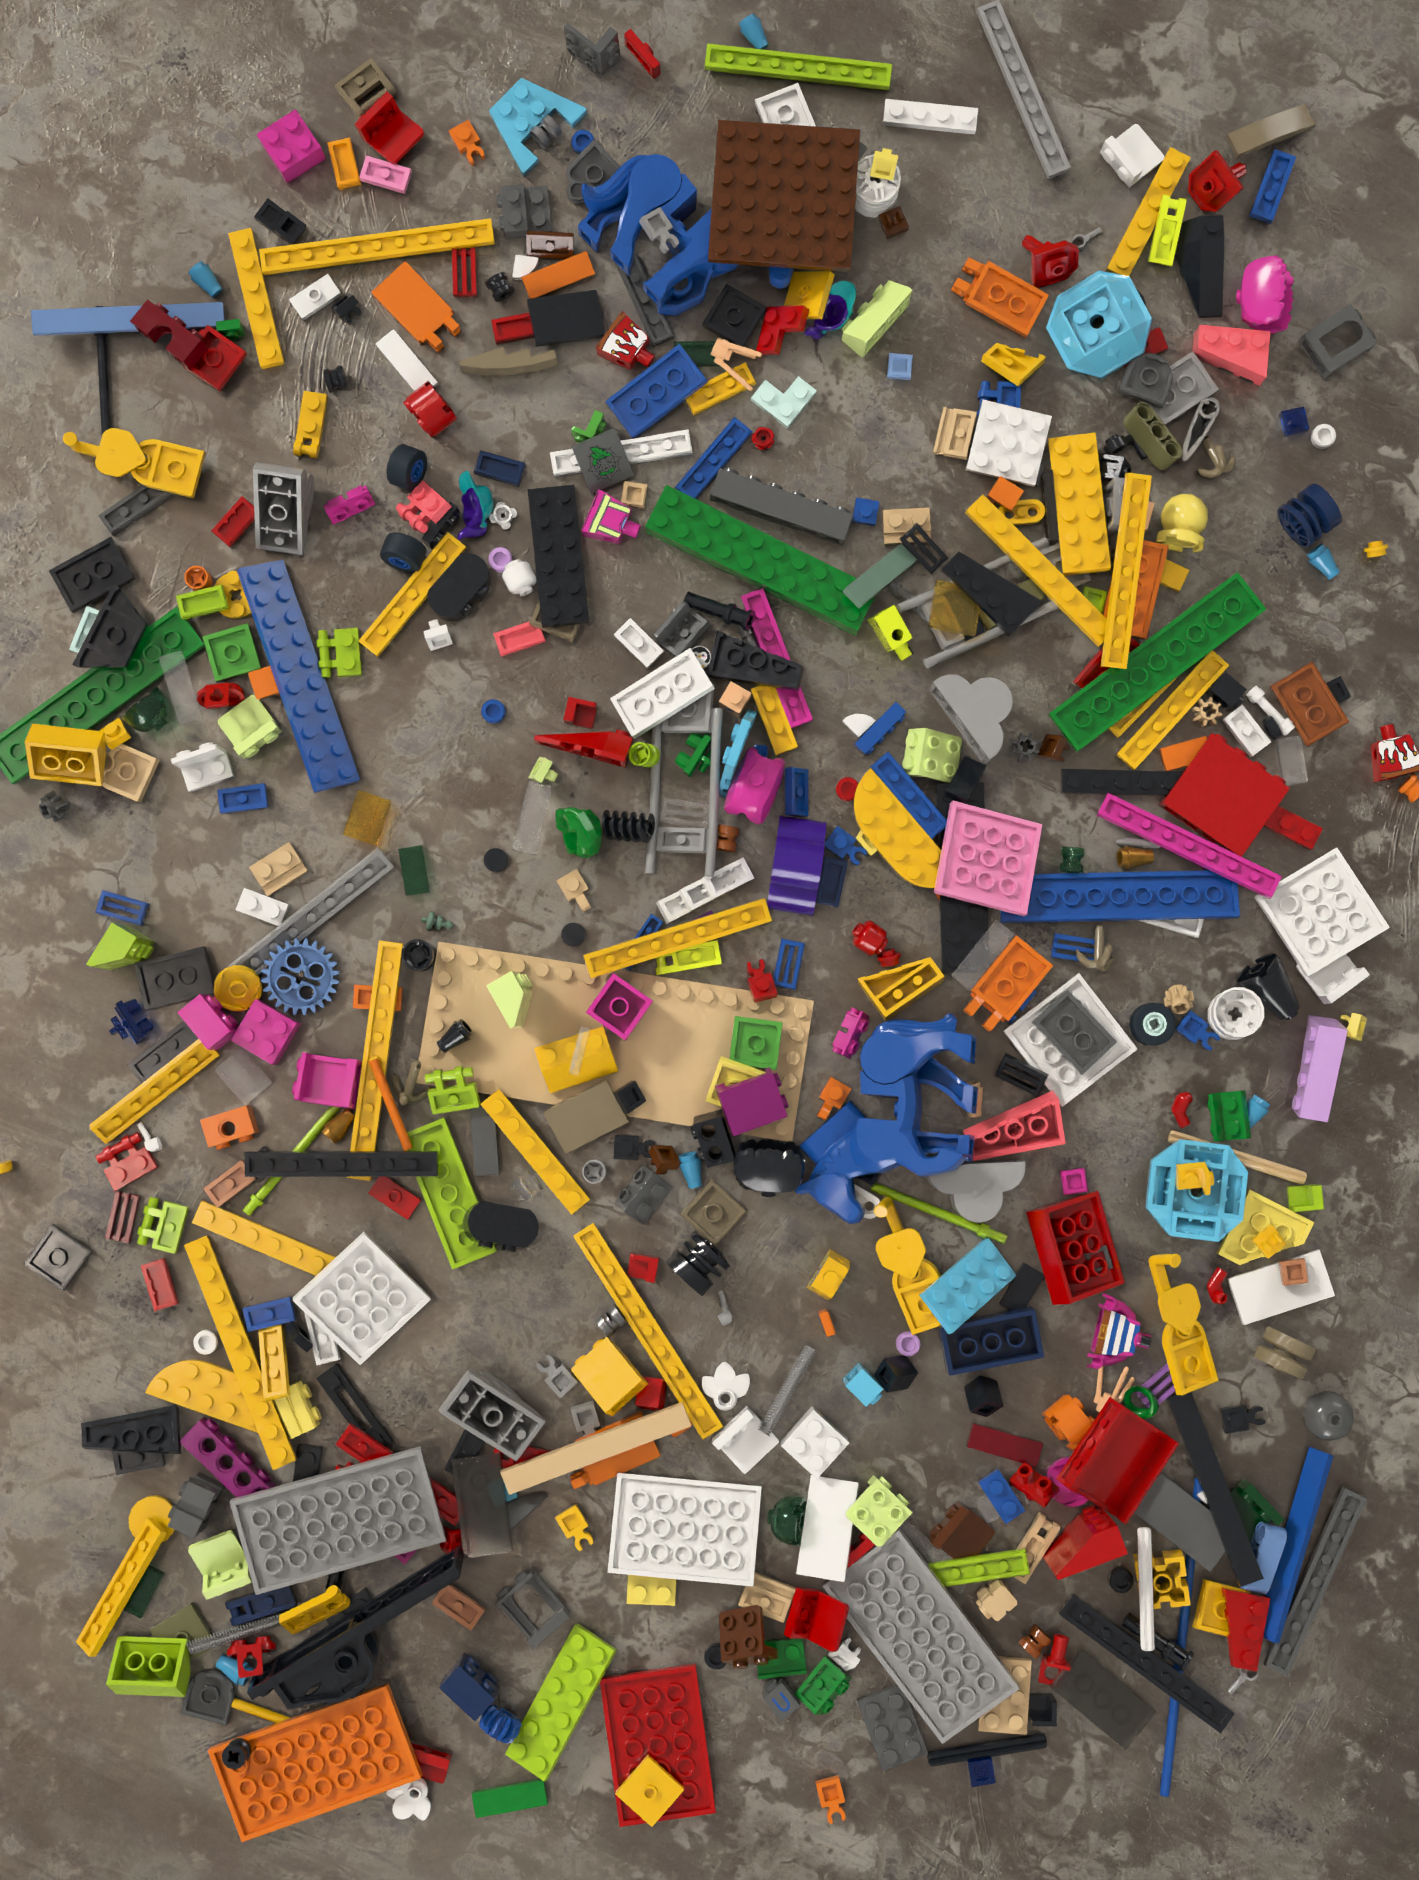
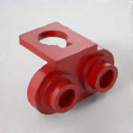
M236 683L209 684L197 692V702L206 709L235 706L244 701L245 698L244 690Z
M270 1636L257 1637L256 1643L250 1645L246 1644V1640H235L231 1642L232 1646L227 1649V1657H237L239 1678L263 1675L262 1653L276 1651V1643L271 1641ZM247 1655H252L257 1659V1666L252 1671L245 1670L243 1666Z

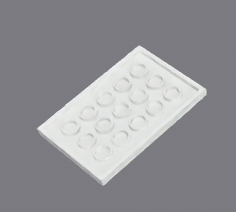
M617 1473L607 1573L753 1586L762 1486Z

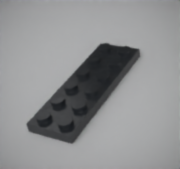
M574 485L527 489L542 628L589 623Z

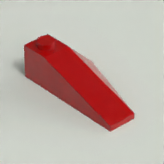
M616 730V733L608 731L535 735L534 737L536 744L623 768L627 767L629 749L634 742L633 738L629 737L630 733L622 730Z

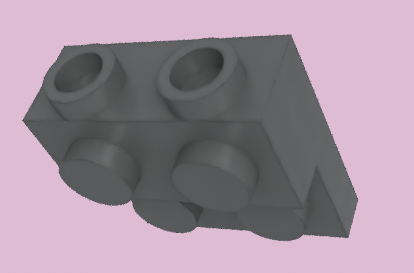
M524 184L500 186L501 193L496 194L497 206L502 208L503 216H498L500 231L505 232L506 239L526 237L527 231L552 232L548 186L524 188Z

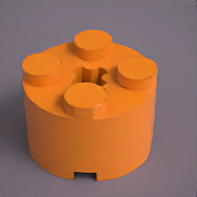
M1067 1394L1061 1396L1042 1413V1416L1046 1417L1044 1419L1046 1424L1060 1441L1066 1439L1069 1442L1066 1447L1074 1452L1094 1422V1419L1091 1416L1087 1417L1082 1411L1084 1406L1076 1397L1072 1398Z

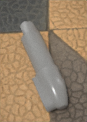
M1124 837V839L1116 840V843L1123 847L1129 846L1148 850L1160 848V846L1144 838Z

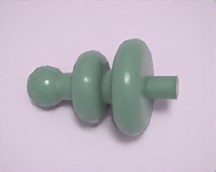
M433 911L429 912L427 918H421V922H426L427 931H430L433 925L436 930H440L441 927L446 929L453 927L452 921H443L441 915L437 916V919L434 918L435 914Z

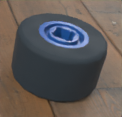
M405 444L398 445L393 450L387 464L386 474L389 483L413 491L425 476L427 456L424 451Z
M394 532L386 536L380 557L387 565L396 570L414 573L421 569L427 551L423 543L416 538Z

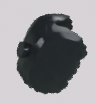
M750 1139L739 1144L733 1163V1173L739 1185L744 1189L760 1192L763 1197H774L776 1193L792 1192L802 1183L805 1170V1153L801 1150L800 1146L795 1145L794 1141H787L784 1144L778 1140L773 1141L769 1139L765 1141L762 1139L756 1143L755 1139Z

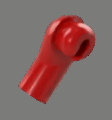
M1189 1092L1179 1093L1171 1106V1111L1180 1128L1191 1124L1186 1114L1189 1104L1193 1101V1097Z
M1218 1267L1207 1283V1290L1212 1302L1222 1305L1227 1301V1294H1224L1221 1284L1228 1273Z

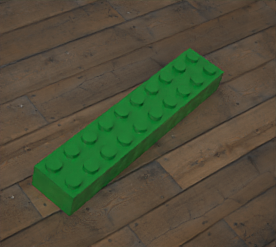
M668 485L665 486L645 525L646 534L758 589L763 588L764 592L853 636L857 635L876 597L874 596L859 609L843 593V590L857 578Z

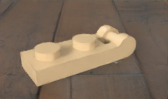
M1041 1512L1035 1516L1032 1525L1017 1549H1026L1030 1574L1014 1578L1024 1584L1027 1583L1061 1527L1054 1521H1048ZM1040 1528L1047 1531L1044 1537L1038 1534Z

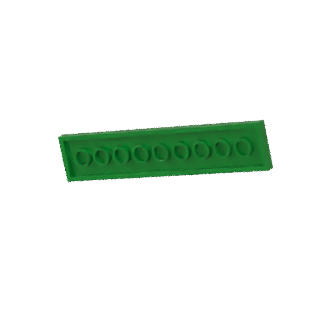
M1237 572L1128 654L1127 669L1110 667L1050 712L1048 716L1074 750L1078 752L1267 609Z
M176 606L147 627L128 667L89 669L0 734V768L11 784L15 785L29 775L25 740L32 724L91 730L205 647L203 640L189 621L181 619L179 608Z

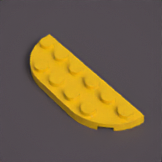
M870 768L860 780L854 797V815L860 830L901 878L918 887L935 888L941 855L940 848Z
M197 1359L179 1361L160 1371L150 1382L145 1392L146 1394L258 1433L233 1370Z

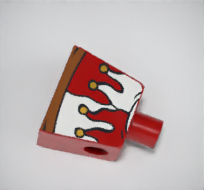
M622 311L596 346L598 356L628 370H632L637 362L648 368L655 359V355L646 350L650 344L649 337Z
M1394 724L1379 727L1382 741L1371 744L1374 783L1419 772V753L1410 734L1397 737Z

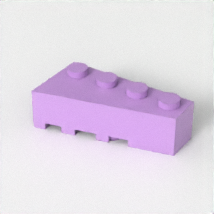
M1308 1015L1300 1073L1297 1078V1094L1292 1101V1109H1294L1299 1118L1328 1122L1348 1031L1337 1019Z

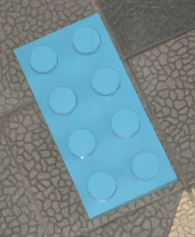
M989 1237L980 1241L919 1296L945 1331L951 1334L1017 1275Z

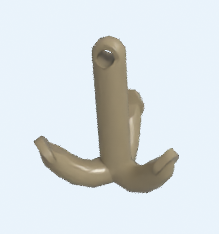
M1206 435L1202 444L1215 468L1213 470L1197 468L1196 471L1206 478L1218 477L1222 472L1228 473L1232 471L1236 462L1235 456L1231 455L1227 463L1223 446L1220 444L1215 446L1209 435Z
M1097 924L1095 929L1094 960H1089L1078 949L1075 950L1080 963L1087 968H1098L1101 971L1108 970L1114 961L1111 955L1113 951L1112 945L1107 944L1104 947L1105 930L1103 929V924Z
M415 1060L412 1063L404 1090L401 1087L398 1074H393L392 1076L394 1092L400 1098L399 1103L401 1105H406L408 1102L415 1103L421 1101L428 1096V1090L432 1089L429 1086L417 1094H412L421 1069L420 1061Z

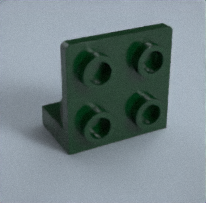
M1243 1478L1230 1491L1249 1542H1251L1259 1522L1269 1524L1272 1521L1278 1526L1285 1520L1246 1479Z

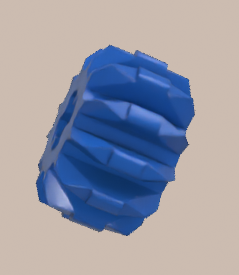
M490 1705L481 1715L482 1718L479 1722L480 1728L486 1734L507 1744L512 1743L517 1738L522 1726L520 1719L510 1713V1711L497 1705Z

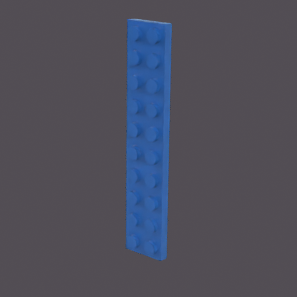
M284 560L239 568L237 573L314 793L358 782L360 778L325 678L322 677L321 668L318 667V658Z
M1210 870L1034 874L1027 915L1020 916L1000 910V923L1239 918L1238 884Z

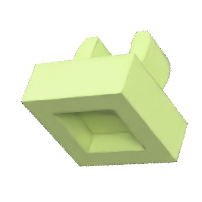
M539 757L528 778L542 783L544 778L550 782H555L558 773L549 769L553 763L545 757Z

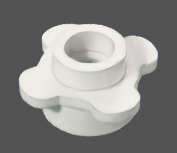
M498 502L493 514L489 516L490 522L493 524L497 523L501 525L502 529L507 530L511 527L512 519L517 516V511L514 508L510 509L503 502Z

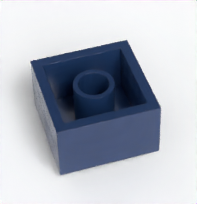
M464 1653L445 1673L439 1688L472 1720L476 1721L495 1700L500 1686L497 1684V1678L492 1673H485L480 1668L481 1665L472 1655L468 1657Z

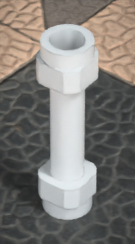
M1256 685L1246 696L1252 704L1256 702L1268 716H1272L1278 724L1281 733L1286 736L1295 728L1293 722L1289 718L1284 719L1263 696L1265 694L1264 691Z

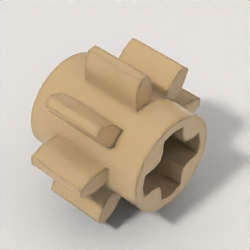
M1212 697L1206 703L1199 699L1197 701L1199 707L1191 709L1192 712H1195L1196 716L1193 721L1198 720L1201 722V727H1205L1207 722L1214 726L1217 724L1214 718H1220L1223 715L1218 712V707L1221 704L1213 703ZM1205 708H1208V713H1211L1208 717H1206V712L1203 711Z
M1173 985L1168 991H1165L1164 1004L1166 1007L1171 1008L1172 1013L1184 1014L1193 1007L1192 1001L1195 1000L1193 991H1187V986Z

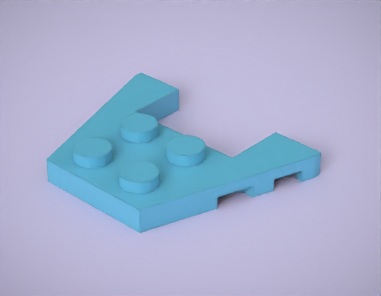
M520 78L489 110V113L521 174L525 177L539 162L538 158L523 145L531 136L529 131L534 126H539L541 120L546 115L551 116L554 112L573 128L587 114V109Z
M748 709L740 725L735 724L730 740L733 741L732 747L727 746L722 759L725 767L719 785V796L726 798L748 734L758 713L757 711Z

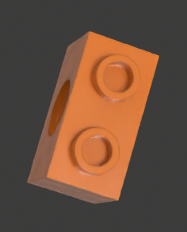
M251 1105L200 1120L208 1148L216 1146V1150L231 1146L230 1141L239 1139V1143L254 1139L252 1134L259 1133ZM228 1122H232L235 1125L236 1129L233 1135H229L225 1130Z

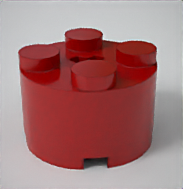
M427 380L406 397L403 404L418 419L416 421L421 428L432 438L441 433L458 418L443 397L434 390L435 387Z

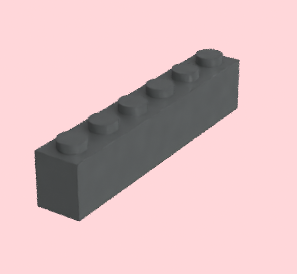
M719 468L710 493V501L843 546L853 518V514L849 513L848 509L841 506L836 508L828 506L827 502L817 498L813 501L805 498V495L798 491L787 492L783 490L782 486L775 483H770L769 485L761 483V480L755 476L748 475L744 477L738 475L739 472L731 468H725V470Z

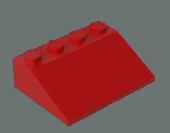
M1098 1191L1044 1205L1026 1212L1052 1305L1071 1304L1125 1283ZM1103 1245L1107 1246L1113 1265L1111 1269H1108L1103 1251L1098 1252ZM1095 1253L1090 1255V1259H1085L1084 1254ZM1102 1267L1099 1273L1095 1271V1268Z
M1090 1505L1083 1508V1512L1077 1514L1045 1552L1042 1558L1057 1580L1128 1554L1118 1525L1101 1507Z

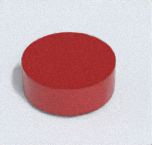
M851 777L842 778L836 785L838 798L846 802L854 800L858 782Z

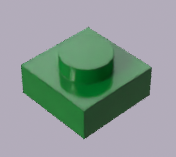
M240 319L216 321L217 332L227 339L236 340L239 336H245L244 326Z

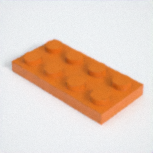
M1143 540L1131 631L1132 637L1147 639L1169 545ZM1112 577L1103 611V616L1106 619L1108 614Z

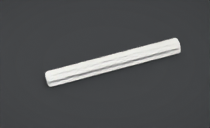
M1140 1527L1137 1529L1140 1640L1142 1650L1153 1651L1155 1646L1151 1529Z

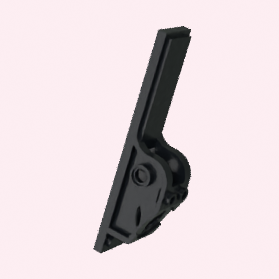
M458 1546L344 1615L334 1623H331L263 1665V1675L252 1677L247 1694L254 1700L259 1696L265 1697L274 1689L287 1709L301 1708L306 1704L326 1702V1704L337 1703L347 1698H355L370 1683L373 1677L380 1648L378 1638L373 1631L458 1580L465 1553ZM319 1686L311 1694H306L309 1689Z

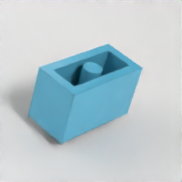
M860 1363L842 1379L845 1386L866 1407L870 1403L874 1405L882 1397L880 1393L883 1390L881 1384Z

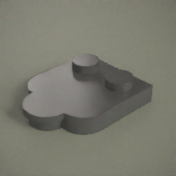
M595 139L569 164L566 170V177L569 181L566 190L567 196L575 204L584 203L581 191L583 183L591 187L602 185L620 167Z

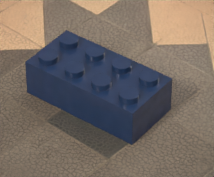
M1031 1306L969 1318L951 1334H948L942 1325L938 1326L945 1368L949 1376L1045 1358L1036 1311Z

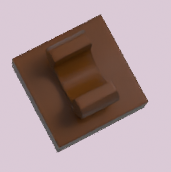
M900 206L878 215V220L887 239L909 230V225Z
M1046 734L1039 750L1040 752L1037 755L1043 759L1064 762L1065 759L1061 757L1062 751L1070 749L1066 744L1067 739L1061 735Z
M652 1145L648 1151L652 1158L651 1165L656 1166L657 1170L655 1173L658 1175H665L668 1170H677L681 1164L673 1146Z

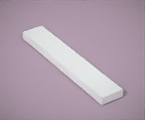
M689 429L621 441L630 465L693 454ZM572 449L550 452L554 477L582 473Z

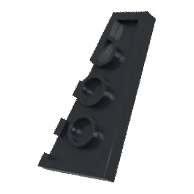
M958 552L941 569L1008 636L1043 602L961 552Z
M717 630L707 676L715 679L799 691L804 668L802 665L776 654L768 653L764 649L749 645L738 638L730 637Z
M173 1405L81 1423L82 1447L89 1450L181 1454L179 1407Z

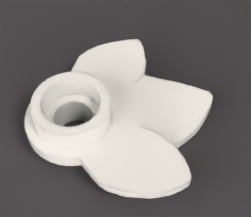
M725 1361L717 1367L714 1377L703 1376L702 1378L704 1393L713 1398L717 1408L724 1411L730 1410L736 1405L737 1398L747 1393L750 1384L749 1374L745 1373L736 1376L733 1368ZM723 1394H728L730 1396V1400L728 1402H723L721 1400V1396Z
M421 1778L386 1791L389 1797L395 1799L392 1811L397 1819H406L412 1814L422 1821L428 1817L431 1810V1802L427 1798L428 1787L424 1779Z

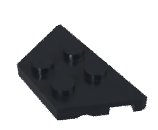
M113 584L72 664L77 668L128 667L148 624L118 585Z

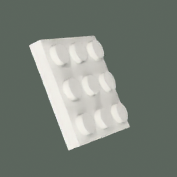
M983 400L965 471L995 478L1002 476L1008 481L1034 487L1052 416Z

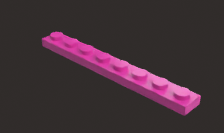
M1107 793L1096 815L1268 899L1272 898L1282 877L1110 793Z

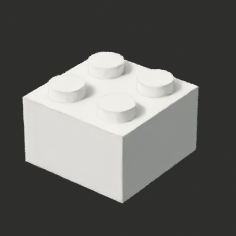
M811 1406L782 1438L780 1444L808 1472L818 1479L846 1448L849 1440L815 1407Z

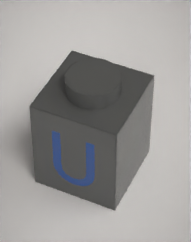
M782 1677L777 1680L774 1678L764 1686L763 1699L781 1722L800 1707V1700L794 1695L795 1693Z

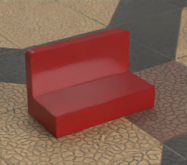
M411 1742L423 1774L422 1778L443 1784L452 1754Z

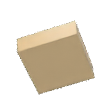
M624 481L621 503L631 508L644 509L647 484Z

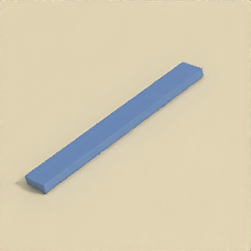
M223 302L163 305L169 311L168 315L174 318V316H177L187 325L186 329H205L207 325L217 328L216 321L225 320ZM141 306L31 310L32 332L34 336L137 332L138 330L130 320Z

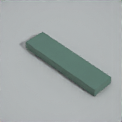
M901 543L843 590V593L860 609L913 566L917 559Z

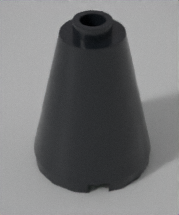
M1269 953L1257 958L1255 966L1250 968L1247 965L1237 977L1239 985L1253 991L1261 999L1263 1006L1278 1019L1290 1020L1298 1014V1001L1281 959L1275 953Z

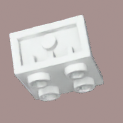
M213 742L202 744L199 746V750L190 752V750L181 751L176 754L177 757L171 759L172 764L181 769L189 792L235 777L227 751L219 745L213 744Z
M1347 954L1307 978L1299 965H1296L1298 971L1323 1004L1333 1003L1370 975L1364 967L1356 968Z
M748 1406L744 1407L712 1438V1444L718 1450L722 1449L744 1474L779 1443V1439L772 1432L769 1434V1437L758 1430L761 1429L759 1426H762L761 1423L763 1422Z

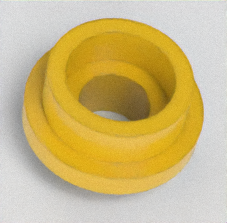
M1382 540L1368 542V547L1364 548V552L1367 553V557L1386 555L1388 544H1383Z

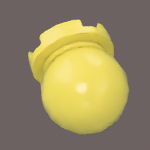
M1178 494L1171 497L1161 512V525L1164 530L1157 533L1156 543L1169 545L1168 550L1182 552L1183 548H1193V553L1202 551L1205 539L1199 534L1204 531L1208 522V509L1202 499L1193 494Z

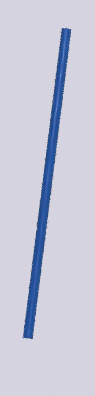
M1195 1478L1193 1497L1202 1503L1196 1496L1202 1489L1198 1479ZM1186 1554L1185 1568L1187 1576H1184L1188 1584L1191 1604L1195 1560ZM1181 1606L1176 1644L1185 1650L1190 1606ZM1174 1663V1668H1176L1183 1674V1672L1179 1670V1666ZM1170 1697L1160 1795L1164 1797H1169L1180 1705L1172 1697Z

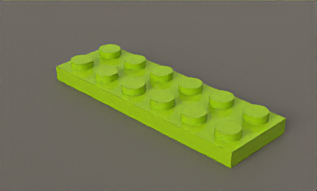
M444 1117L407 1132L413 1148L406 1151H438V1176H416V1179L452 1270L497 1252L496 1245H493L492 1249L479 1247V1242L471 1241L464 1232L463 1219L465 1213L471 1206L479 1202L446 1118Z
M575 1624L522 1721L517 1738L510 1744L505 1755L542 1781H547L618 1649L580 1624Z

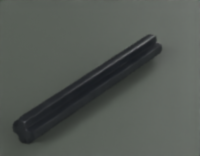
M1041 1733L931 1751L927 1754L928 1763L931 1767L1044 1749L1047 1747V1739L1045 1734Z

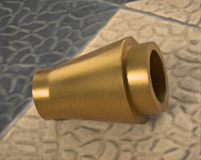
M1124 846L1117 850V865L1126 870L1145 864H1152L1154 853L1152 850Z
M345 1108L341 1113L323 1125L325 1128L321 1132L336 1144L339 1140L342 1141L355 1119V1115Z

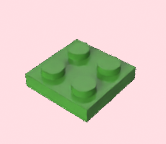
M248 623L203 636L215 682L219 683L262 668L253 634Z
M735 1016L729 1059L751 1067H770V1069L777 1070L783 1022Z

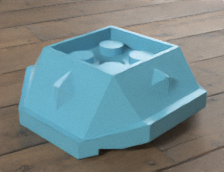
M1097 271L1057 296L1046 329L1069 370L1103 379L1144 354L1153 319L1129 276ZM1098 317H1103L1104 324L1098 329L1093 328L1094 320Z
M1178 1139L1150 1160L1145 1208L1169 1236L1219 1242L1227 1233L1243 1221L1248 1171L1229 1145ZM1205 1162L1208 1170L1212 1171L1214 1175V1185L1211 1186L1210 1195H1205L1202 1188L1197 1196L1191 1194V1189L1178 1190L1176 1187V1164Z

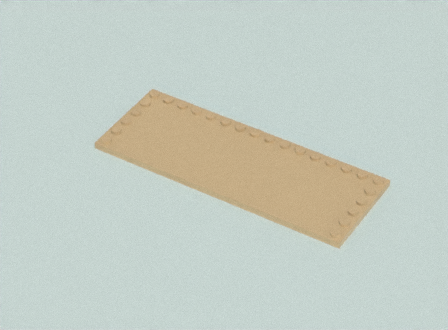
M438 942L419 1055L421 1069L416 1083L426 1084L425 1074L433 1073L434 1070L442 1069V1071L454 1070L458 1066H463V1068L472 1067L474 1076L465 1077L466 1083L476 1082L478 1093L492 1095L496 1090L500 1089L509 1098L556 1105L605 1079L608 1080L614 1092L628 1082L635 1080L646 1102L626 1114L627 1116L692 1126L695 1116L722 1109V1107L705 1100L720 1057L728 1059L730 1057L735 1016L783 1022L777 1070H771L779 1075L782 1086L778 1087L780 1095L784 1094L787 1099L789 1108L785 1110L788 1117L742 1134L781 1141H792L814 1001L777 995L776 998L754 1003L749 990L622 970L590 978L587 967L584 964ZM511 971L521 972L524 975L527 974L533 985L530 988L532 997L525 1023L520 1028L509 1027L486 985ZM613 973L654 1001L627 1040L622 1039L605 1027L619 1072L553 1093L549 1092L534 1048L604 1026L588 1015L586 1011ZM464 1020L473 1031L470 1040L444 1053L438 1047L437 1041L441 1039L454 1021ZM753 1067L765 1072V1068ZM456 1079L444 1081L445 1086L457 1085ZM434 1082V1083H428L427 1085H433V1086H435V1082ZM709 1124L704 1125L702 1127L705 1129L715 1130V1128Z

